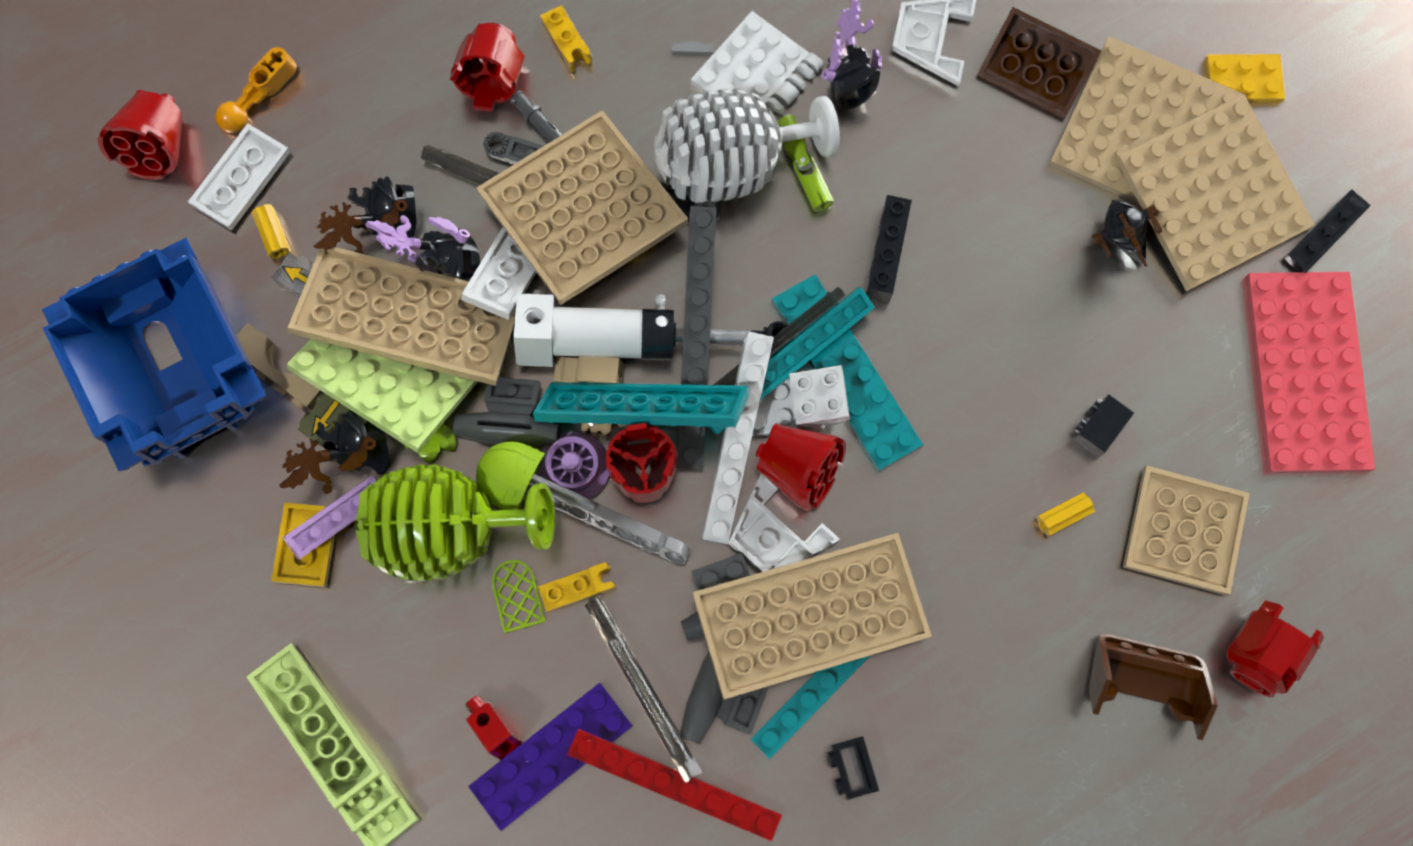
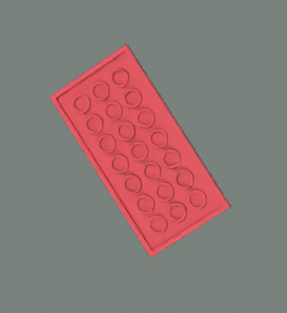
M1350 272L1249 273L1246 276L1267 473L1370 472L1375 470Z

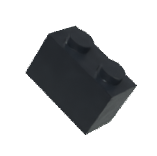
M1110 394L1103 400L1097 398L1089 409L1092 412L1087 420L1082 418L1074 429L1077 434L1072 440L1097 458L1108 450L1134 414L1132 410Z

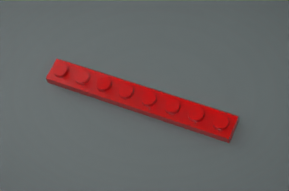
M579 728L567 754L570 757L769 841L773 840L782 814Z

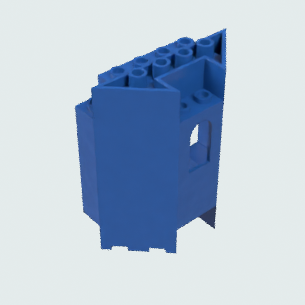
M187 237L162 250L157 248L146 251L139 258L131 262L122 263L115 270L105 275H98L91 282L81 287L70 289L67 294L59 297V301L42 309L49 324L43 327V330L94 438L106 444L119 472L129 470V468L140 462L144 466L163 463L165 458L176 455L177 459L186 458L184 448L225 427L235 433L239 428L237 422L240 419H247L253 412L254 407L252 404L262 401L266 396ZM155 322L166 325L182 357V360L161 371L144 340L145 329Z

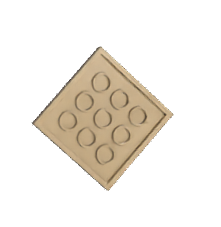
M1145 466L1141 477L1123 568L1218 594L1231 595L1250 493L1155 467Z

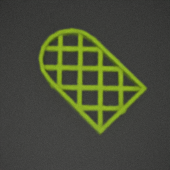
M509 560L500 564L492 577V591L495 596L504 634L546 622L536 585V578L531 568L518 560ZM508 564H513L510 569L506 567ZM517 564L525 567L522 575L513 571ZM501 568L508 571L504 580L497 577V573ZM527 571H529L532 581L525 578ZM511 573L519 577L515 587L507 583ZM495 580L501 582L498 590H496ZM522 580L531 584L526 593L518 589ZM504 585L513 589L508 598L500 594ZM533 587L537 599L529 595ZM515 592L524 596L520 604L511 600ZM498 597L506 601L502 609ZM527 598L535 602L531 611L522 607ZM509 603L517 607L513 616L504 612ZM538 605H539L541 617L538 616V615H536V614L534 613V611H535V609H536V607H537ZM520 609L528 613L524 623L515 618ZM503 615L510 618L507 626H505ZM531 616L539 619V621L528 623ZM513 621L521 625L514 628H510Z

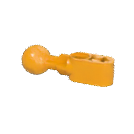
M274 47L270 49L249 73V82L242 89V95L236 102L227 101L217 108L215 120L220 129L227 133L242 131L248 123L247 111L254 104H259L265 96L275 95L294 75L297 69L296 62L283 48Z

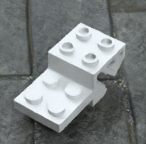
M842 366L790 373V379H786L760 400L752 438L769 436L771 428L775 423L817 431L824 429L825 425H837L850 420Z

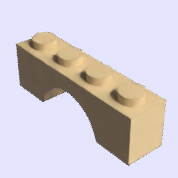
M247 322L236 336L251 366L254 367L253 370L256 376L263 381L268 378L274 382L271 387L283 396L286 392L293 397L291 402L302 411L306 407L312 410L316 405L317 397L322 391L294 373H284L276 370L272 362V352L275 344Z

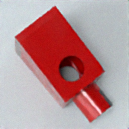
M474 696L466 702L465 707L471 714L467 717L466 721L489 754L502 760L523 743L496 707L489 702L484 704L479 696Z

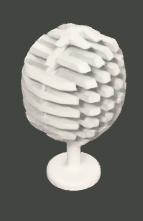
M719 89L718 91H705L703 94H692L686 99L676 100L672 108L670 106L662 112V125L654 141V161L665 183L667 175L670 178L672 188L675 189V194L685 200L686 193L689 194L691 201L695 203H716L720 200H732L737 196L738 198L747 196L751 191L756 193L772 180L774 167L776 166L778 156L780 157L782 142L812 137L816 149L822 156L831 157L837 154L840 143V131L837 114L831 100L827 96L816 97L810 107L809 122L779 127L771 109L769 114H767L765 104L761 102V98L755 93L751 92L750 97H747L748 94L741 89Z

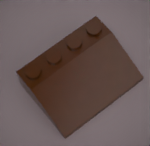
M1012 7L977 75L1065 119L1102 50Z

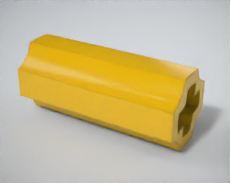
M272 204L256 207L252 211V215L268 256H270V259H279L287 256L291 250Z
M1083 492L1037 516L1038 525L1042 532L1049 537L1095 513L1094 504L1090 497Z

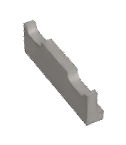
M672 41V54L713 55V42L711 44H702L701 41H684V43H674Z

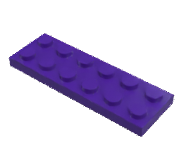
M598 683L468 787L499 830L503 831L587 764L567 755L578 728L613 743L632 728L633 725L602 684Z

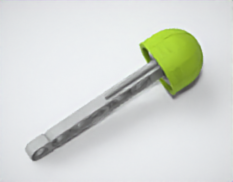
M503 442L489 448L480 458L476 469V482L478 483L479 491L482 496L483 492L486 493L489 502L499 509H521L530 488L534 484L545 483L552 494L555 509L651 553L659 554L660 557L676 564L686 563L690 548L685 543L671 536L667 537L660 531L538 476V471L545 457L544 452L519 442Z

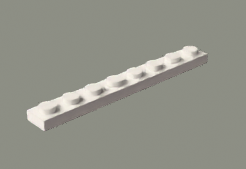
M746 331L735 385L748 386L750 395L737 426L728 427L724 430L701 538L704 540L724 544L729 543L774 337Z

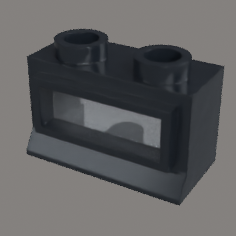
M863 736L829 745L830 751L827 752V758L831 769L836 768L838 779L834 781L839 796L844 795L845 800H850L879 791Z

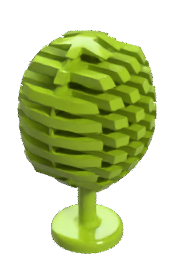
M425 464L397 469V471L390 472L379 478L372 485H369L359 494V506L355 520V531L361 549V557L391 576H399L401 579L410 581L440 580L465 570L466 567L474 564L487 552L492 527L526 526L531 544L539 550L549 549L555 531L553 498L549 487L545 483L534 484L530 488L526 498L525 509L491 511L486 493L483 492L482 496L478 483L473 479L464 476L463 473L454 469Z

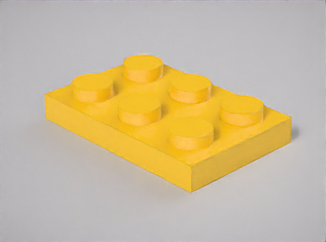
M1208 54L1206 56L1207 78L1245 94L1249 103L1283 102L1285 100L1281 54Z
M284 502L271 578L272 582L327 588L335 535L301 559H297L282 538L327 506Z

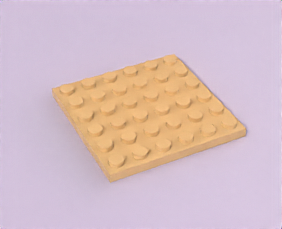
M1108 36L1049 165L1139 204L1115 158L1243 94Z
M1244 94L1115 158L1142 210L1152 205L1155 206L1159 214L1155 217L1163 232L1158 234L1151 219H1148L1186 291L1315 226Z
M603 110L476 188L480 197L560 305L688 224L687 216Z

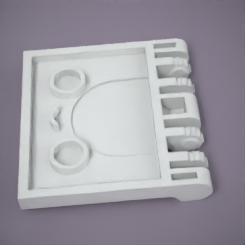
M751 11L692 77L691 84L703 93L710 90L718 91L719 89H741L748 94L747 97H750L752 92L761 98V102L777 114H782L785 111L784 106L788 107L799 95L798 90L801 91L806 86L805 82L794 73L797 71L802 76L811 80L815 73H818L824 66V62L817 55L809 53Z

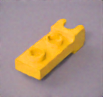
M562 5L540 15L542 23L561 53L570 72L574 73L576 71L574 62L577 59H583L587 65L592 63L590 50L580 37Z
M604 562L538 586L545 611L551 612L597 596L598 594L601 595L617 588L615 583L611 581L602 583L601 576L611 569L609 563Z

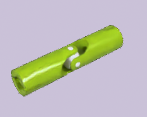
M787 115L777 120L779 127L798 124L794 115ZM805 138L782 142L786 153L793 160V167L813 211L820 212L824 208L827 209L832 206L834 200L814 158L810 154L808 156ZM812 165L814 166V172L810 175H802L800 173L807 172Z

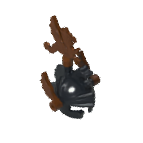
M386 176L384 179L378 178L377 182L373 181L371 189L363 187L361 197L357 195L356 188H349L347 199L352 204L364 208L366 213L364 215L349 216L347 211L351 208V205H346L345 202L342 203L343 212L339 211L338 205L330 206V209L335 211V216L328 215L326 217V212H322L320 215L321 219L319 220L320 224L316 228H321V234H324L329 229H335L332 232H327L313 247L328 250L330 247H336V244L341 241L342 237L343 241L347 244L354 245L357 248L354 252L363 254L362 244L352 236L351 227L364 230L369 229L371 235L377 236V231L365 225L367 221L375 222L378 220L382 223H387L396 230L400 225H404L400 222V216H406L409 219L411 228L406 234L408 238H414L417 219L413 186L395 184L394 189L389 176Z
M1112 200L1106 213L1104 230L1093 234L1092 237L1096 245L1101 243L1108 258L1112 255L1105 243L1107 239L1140 264L1143 263L1146 267L1147 220L1151 219L1158 234L1163 231L1155 217L1159 214L1154 205L1140 211L1128 203Z
M351 410L346 415H341L342 419L340 422L333 420L332 428L329 431H325L324 424L318 422V429L315 434L323 441L335 443L334 446L329 450L315 451V447L319 444L318 440L313 441L310 438L311 447L309 449L305 447L304 442L301 444L297 443V447L302 448V453H295L292 456V450L287 452L288 457H286V462L282 465V468H287V473H290L292 470L294 471L286 480L279 484V487L294 489L297 485H303L304 480L308 479L310 473L312 478L326 483L322 487L325 494L331 493L330 477L320 472L319 463L335 460L340 464L338 467L340 471L347 469L351 472L354 470L360 471L364 466L373 468L377 474H383L388 463L386 433L369 421L364 423L363 418Z

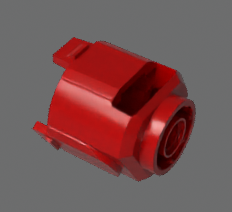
M478 24L471 34L468 33L462 41L451 68L449 80L454 83L462 94L474 100L473 108L476 110L492 112L496 103L507 101L512 97L516 89L525 55L516 45L515 35L501 24Z
M646 423L629 425L617 433L611 440L606 452V466L609 476L626 497L632 498L634 502L647 503L660 499L663 492L668 490L677 468V453L672 440L661 429L651 425L648 426ZM645 439H650L651 441L647 443L627 445V442L639 441ZM647 465L651 467V472L649 475L645 471L647 469ZM637 466L642 472L640 476L636 473Z
M1265 600L1257 611H1251L1226 651L1228 662L1233 666L1230 674L1236 680L1263 696L1274 698L1276 693H1287L1293 683L1301 679L1317 650L1320 649V644L1324 637L1322 631L1317 629L1311 638L1293 625L1279 618L1284 608L1282 605Z

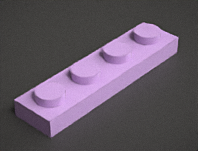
M373 476L368 477L282 537L297 559H301L356 520L359 494L369 485L376 482Z

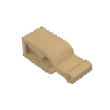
M556 357L553 382L622 384L624 363L620 358Z

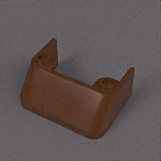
M1102 634L1099 637L1089 685L1093 714L1099 715L1103 702L1114 700L1118 691L1168 703L1173 716L1181 721L1193 722L1197 739H1204L1218 703L1207 665L1203 659L1191 653L1111 634Z

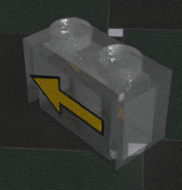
M288 253L271 278L278 286L300 298L313 267L311 266L312 262L300 254L296 257Z

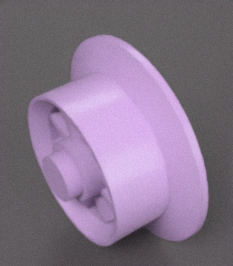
M578 431L565 432L560 434V439L554 444L545 445L541 451L545 453V457L538 471V476L579 495L591 499L604 488L608 481L607 451L602 443L592 435L587 433L584 435Z

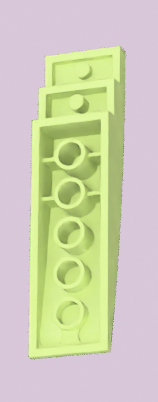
M290 643L247 676V679L333 808L340 812L352 832L357 833L365 846H388L420 821L373 752L294 644Z

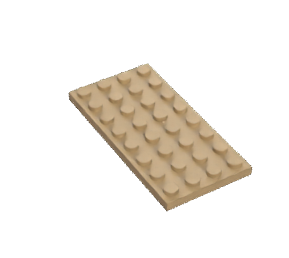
M330 247L328 250L321 248L318 252L288 325V333L496 386L514 330L516 309L510 319L507 320L461 300L462 293L469 281L446 277L445 275L426 270L422 272L419 268L338 247Z
M899 533L692 592L723 700L932 637Z

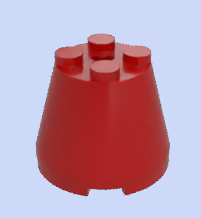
M137 90L135 95L103 126L98 136L99 149L109 162L114 160L129 169L128 174L150 180L164 179L166 174L175 170L178 163L182 113L171 95Z
M775 423L771 428L767 442H762L756 451V457L759 458L756 469L798 507L810 512L811 507L816 509L819 507L831 490L836 480L834 476L838 469L837 463L844 461L846 442L835 435Z

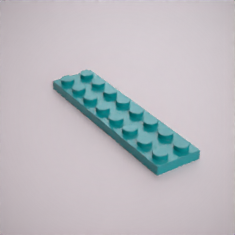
M816 274L772 298V303L780 316L792 328V335L794 337L835 305ZM850 328L809 361L814 370L842 366L850 420L847 423L878 472L924 445Z
M551 382L534 410L533 416L535 422L621 425L646 423L648 426H711L728 428L737 426L750 394L748 386Z

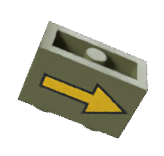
M322 392L317 397L316 405L311 412L306 413L300 420V426L297 430L307 438L313 439V441L318 440L319 446L329 450L335 443L323 441L315 434L318 429V422L324 424L325 431H329L332 428V421L340 422L342 419L341 415H346L350 409Z

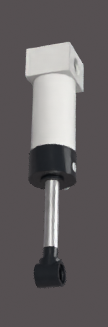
M534 290L533 294L517 293L514 327L516 366L553 367L554 355L672 361L675 343H683L684 328H676L674 310L666 309V296L663 294L656 296L655 309L632 310L555 307L554 295L543 294L541 290ZM775 321L768 327H763V331L710 329V344L743 345L746 331L774 337L770 352L773 355L791 340L793 331L789 324L782 321Z

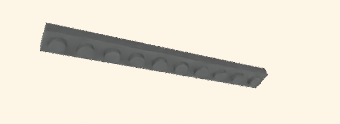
M690 206L681 385H707L717 207ZM679 426L677 468L703 469L705 426Z

